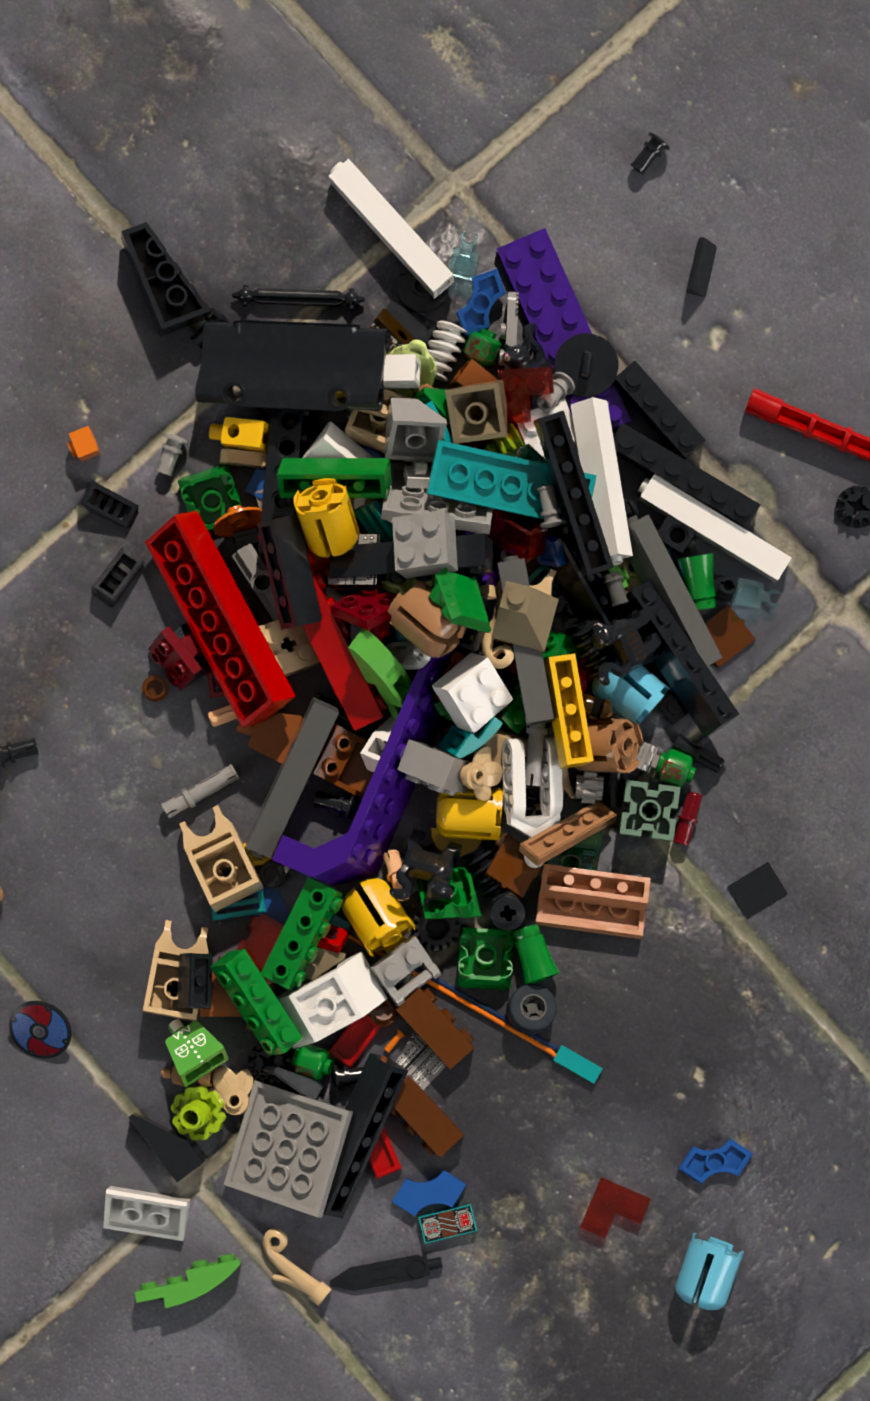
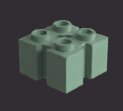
M626 780L622 802L629 803L628 812L620 814L618 834L641 837L642 831L651 832L650 839L673 841L676 819H670L671 809H678L680 787L659 784L655 791L648 790V783ZM647 803L652 804V809L656 810V814L651 815V818H646V814L642 812V807H646Z

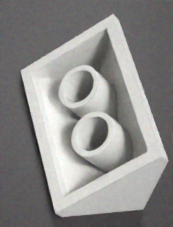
M330 421L302 458L373 457ZM377 498L349 499L352 508L356 510L359 506L370 503Z
M110 1186L106 1190L103 1228L183 1241L191 1199Z

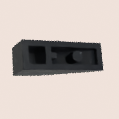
M133 1113L128 1117L177 1183L205 1162L202 1157L205 1155V1152L196 1141L192 1144L188 1138L137 1113Z

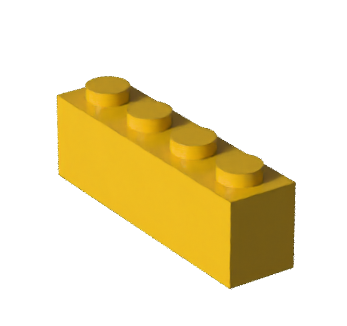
M575 654L548 657L544 660V666L554 715L552 725L559 767L563 769L587 765L594 760Z

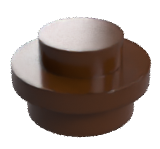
M152 675L143 682L142 692L149 701L159 702L168 695L169 685L163 677Z
M387 1000L370 1011L372 1021L381 1027L393 1024L397 1018L395 1005Z

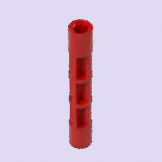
M756 388L753 389L744 413L771 424L777 423L804 434L803 437L807 439L811 437L838 448V451L841 453L845 451L870 462L869 437L853 431V428L849 426L847 428L818 417V414L815 412L813 414L784 403V400Z

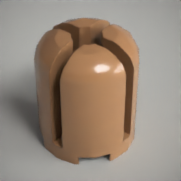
M421 580L412 582L415 587L404 595L399 592L388 609V613L391 615L389 624L426 656L432 658L445 656L459 644L460 640L458 638L463 637L466 627L451 623L442 614V607L429 597L433 589Z
M609 718L607 721H590L586 719L594 761L575 768L579 771L630 773L634 771L640 763V760H636L639 745H643V737L639 725L631 723L628 719Z

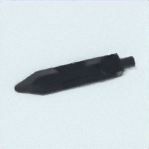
M418 1254L354 1266L330 1280V1285L357 1291L421 1279L424 1276L430 1275V1270L443 1268L441 1257L428 1259L427 1255L420 1256Z

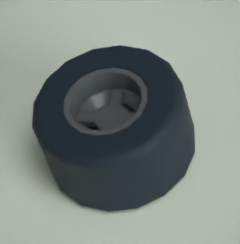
M526 984L519 987L511 995L506 1006V1015L509 1023L516 1031L525 1035H536L543 1032L551 1025L557 1014V1002L554 995L546 987L539 984Z

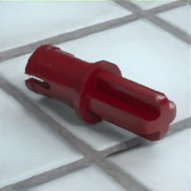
M695 792L687 793L681 815L677 816L680 819L673 842L689 846L694 824H698L696 818L702 801V795Z

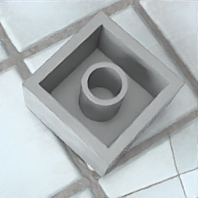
M446 510L392 518L395 571L404 578L434 575L446 567L450 572L458 571L455 518Z
M409 739L397 770L406 773L405 779L427 785L429 789L436 792H444L455 796L456 792L464 794L468 790V787L464 786L461 782L460 773L463 766L468 765L472 761L464 758L459 759L440 748Z

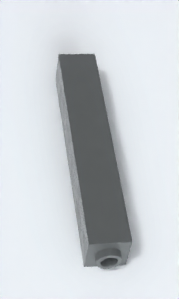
M637 515L627 519L633 554L628 559L641 584L650 581L705 664L709 666L718 661L722 656L649 515L638 519Z
M518 556L502 558V562L497 564L502 594L506 581L530 587L525 558L518 559ZM511 644L514 652V662L526 726L553 722L554 715L542 652Z
M312 698L245 841L246 848L249 849L248 852L258 858H263L264 856L272 857L339 714L337 707L317 698Z

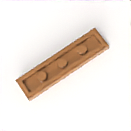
M597 800L595 804H590L520 844L519 851L536 866H539L616 822L617 815Z

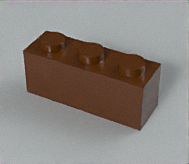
M419 987L395 1010L451 1070L474 1049L471 1042L475 1039L465 1028L460 1031L453 1024L456 1020L455 1017L446 1008L442 1011L435 1004L438 999L428 988L423 991Z
M408 1074L390 1112L395 1117L400 1114L406 1122L403 1126L412 1136L418 1134L425 1141L422 1146L432 1157L437 1154L441 1158L464 1134Z

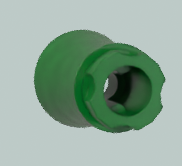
M713 553L676 559L683 582L697 609L702 610L716 607L714 599L716 593L713 574Z
M538 924L513 932L525 985L534 984L560 974L548 950L544 936L540 934Z

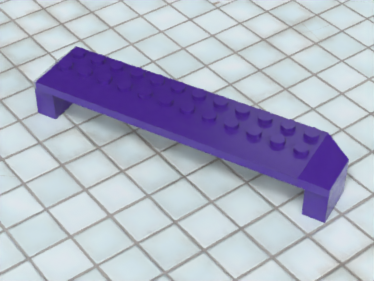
M455 530L456 536L472 534L469 531ZM494 563L493 572H487L482 577H476L478 587L481 585H497L499 575ZM465 634L464 638L468 639L471 635ZM456 646L453 651L458 652L463 650L460 646ZM453 651L442 657H431L423 668L417 670L349 832L316 848L282 835L272 858L273 861L332 886L378 874L384 860L383 855L388 851L416 785L415 782L405 779L406 773L397 769L409 739L433 745L444 718L440 716L434 706V703L439 701L434 698L436 692L432 685L443 676L447 664H450L449 659Z

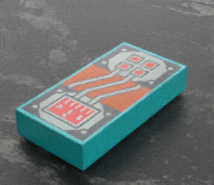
M471 1204L418 1216L425 1244L477 1231Z

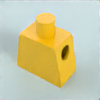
M225 417L223 425L215 423L210 425L209 438L221 440V444L228 449L267 453L270 425L260 420Z

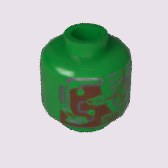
M482 328L481 332H471L463 349V355L467 358L466 362L473 359L485 370L487 366H493L502 347L501 342L495 339L497 334L485 328Z
M669 749L667 753H661L655 772L658 773L657 776L661 782L675 787H682L685 781L691 783L696 768L692 767L693 758L690 755L675 749Z
M309 1044L296 1048L291 1067L299 1075L320 1081L324 1075H330L333 1060H330L328 1049L315 1044Z

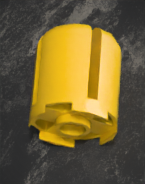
M333 478L312 481V487L307 488L301 494L298 490L293 497L294 507L307 547L319 557H329L331 553L333 557L343 555L355 546L359 536V528L346 486L337 484L336 479Z
M491 787V798L486 801L478 800L473 789L469 788L464 794L456 792L455 796L444 792L438 793L436 828L440 835L450 838L500 840L503 788Z
M379 878L367 879L360 884L385 924L382 926L378 924L355 887L345 895L342 902V911L364 944L368 954L375 957L372 952L385 950L388 954L405 941V935L411 928L415 930V925L400 902L390 895L389 890L391 888L386 881Z

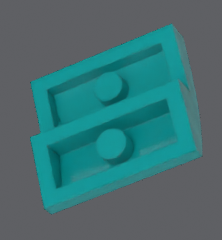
M493 716L475 733L459 729L456 725L452 724L437 746L460 759L485 744L503 723Z

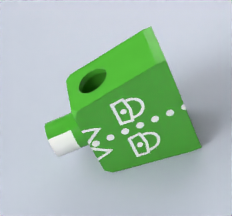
M176 1019L169 1024L168 1029L172 1036L167 1038L165 1043L185 1087L229 1060L223 1045L198 1021H194L186 1026L182 1019Z

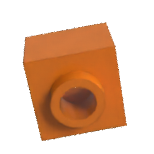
M89 426L69 433L71 441L67 442V445L73 457L78 456L79 460L83 462L101 454Z

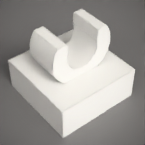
M413 461V466H404L403 476L406 487H428L430 467H427L425 461Z

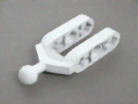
M544 736L540 781L542 815L525 816L526 785L523 742L520 738L505 739L502 744L503 806L507 816V824L529 836L530 839L560 822V812L563 808L562 769L559 767L555 737ZM524 856V861L529 867L537 868L541 866H536Z

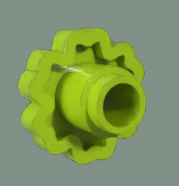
M191 1085L185 1090V1093H179L174 1099V1103L171 1106L172 1112L176 1114L172 1120L173 1125L180 1134L189 1133L190 1138L194 1141L199 1139L206 1140L212 1133L221 1130L226 1119L225 1113L221 1111L225 1103L217 1091L208 1092L206 1086Z

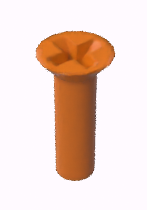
M397 1029V1034L384 1049L389 1053L402 1037H406V1035Z

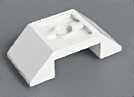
M362 951L338 963L336 969L297 990H288L277 996L278 1001L303 1037L292 1046L293 1049L315 1043L364 1017L388 999Z

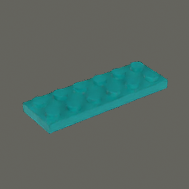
M438 440L426 494L544 520L540 515L542 506L538 488L554 484L547 464ZM584 473L592 497L597 475ZM556 494L558 509H561V506H560V503H559V500H558V497H557V494ZM563 512L560 514V519H565Z

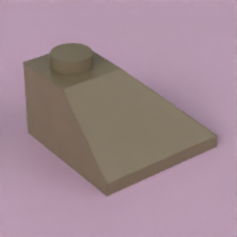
M503 380L445 390L454 444L507 437V402Z
M506 581L491 638L545 652L559 599L535 588Z

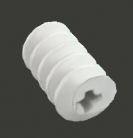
M438 321L436 326L441 331H433L432 336L436 340H429L428 346L432 350L427 349V351L431 354L437 365L436 379L447 382L448 378L443 372H452L453 369L447 363L457 361L452 352L461 353V349L456 343H465L466 340L460 334L468 332L451 322Z

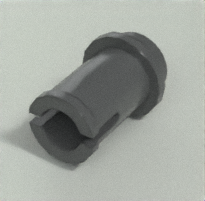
M619 571L604 575L605 581L602 583L603 585L606 584L612 607L628 603L629 601L621 580L624 578L623 575L620 576Z

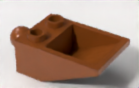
M334 724L311 773L363 799L374 773L367 770L360 754L368 741Z

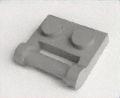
M411 935L370 967L397 1007L405 1002V998L431 978L436 979L441 975L438 967L432 962L414 935ZM422 964L425 970L397 991L394 985Z

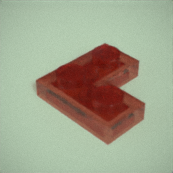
M552 366L499 370V380H503L507 402V423L531 422L529 395L554 394Z
M600 1177L580 1228L605 1238L615 1214L641 1224L651 1198Z

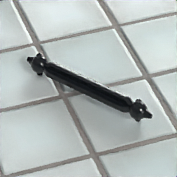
M243 285V288L238 292L232 293V297L238 299L244 307L248 306V303L254 301L258 304L333 307L346 304L349 310H354L358 303L365 302V297L359 296L353 288H350L349 292L343 294L340 291L270 288H258L251 291L248 285Z

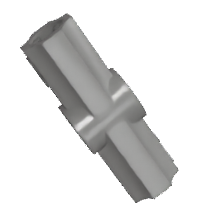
M250 543L234 553L232 558L273 621L279 620L271 583L266 590H259L256 587L257 580L260 577L269 578L267 567Z

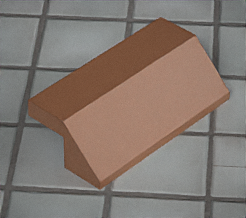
M543 864L535 924L642 939L651 878Z

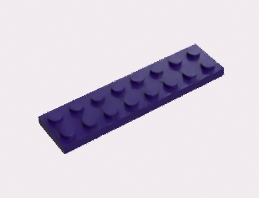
M543 228L499 247L496 251L514 292H519L518 301L528 323H534L537 326L533 335L536 341L542 345L546 359L550 362L555 373V357L561 345L575 335L583 333L592 334L549 235L546 229ZM614 382L605 392L593 396L608 402L612 430L620 427L622 423L628 424L631 422ZM570 394L564 398L572 415L571 404L592 397H579Z

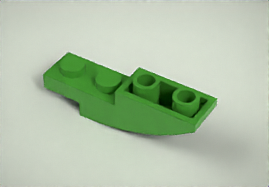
M362 628L348 649L366 682L377 687L393 719L396 720L411 687L412 680L394 655L369 630L367 631Z
M234 1253L218 1256V1261L208 1263L207 1259L191 1262L192 1267L186 1269L187 1279H183V1275L167 1278V1283L157 1285L156 1281L141 1283V1288L134 1292L136 1303L163 1298L165 1308L191 1301L209 1292L227 1279L242 1263L241 1256L234 1258Z

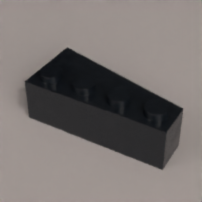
M147 222L121 231L122 244L160 336L203 321L207 316L210 317L211 309L198 295L195 287L187 280L181 268L168 254L167 249Z

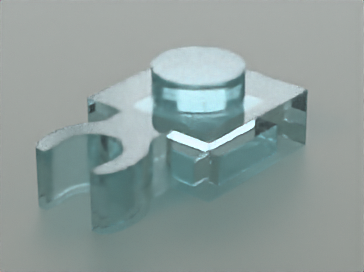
M463 231L460 240L462 248L453 247L448 269L455 277L472 280L471 277L475 275L479 253L472 252V249L478 243V234L475 233L473 242H466L464 239L466 231Z
M736 578L737 587L733 595L732 605L760 609L761 602H763L767 607L779 606V604L772 603L770 600L771 594H781L779 590L763 591L764 582Z

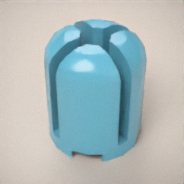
M616 655L612 656L611 658L615 659V664L621 667ZM643 666L635 668L627 676L621 678L608 672L610 679L608 686L601 684L597 675L593 678L591 687L593 694L597 698L611 700L612 708L619 717L628 719L631 723L638 725L669 690L665 684Z
M693 1233L675 1285L676 1293L683 1301L691 1305L693 1302L696 1303L700 1296L699 1308L705 1310L721 1309L727 1303L744 1251L742 1250L738 1254L732 1251V1244L714 1237H710L707 1241L696 1239L698 1233Z

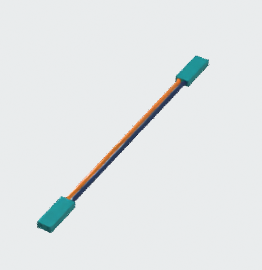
M333 914L329 924L349 930L348 939L365 948L357 933L351 927V924ZM385 950L373 952L381 958L387 954ZM417 967L410 974L416 977L424 969ZM431 978L426 982L440 992L547 1052L553 1057V1061L593 1084L603 1068L563 1045L556 1046L537 1034L525 1035L516 1031L506 1016L440 978Z

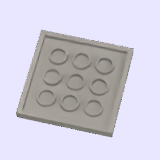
M391 462L392 483L387 498H384L382 520L392 523L393 517L446 510L455 518V530L469 531L472 534H490L492 508L426 494L427 488H407L403 476L404 466L411 465Z
M254 1080L248 1101L249 1106L243 1117L224 1185L322 1218L353 1112Z

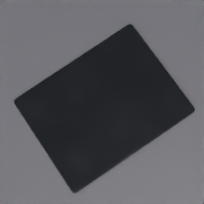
M769 862L728 886L729 891L746 918L751 917L787 895L785 888Z

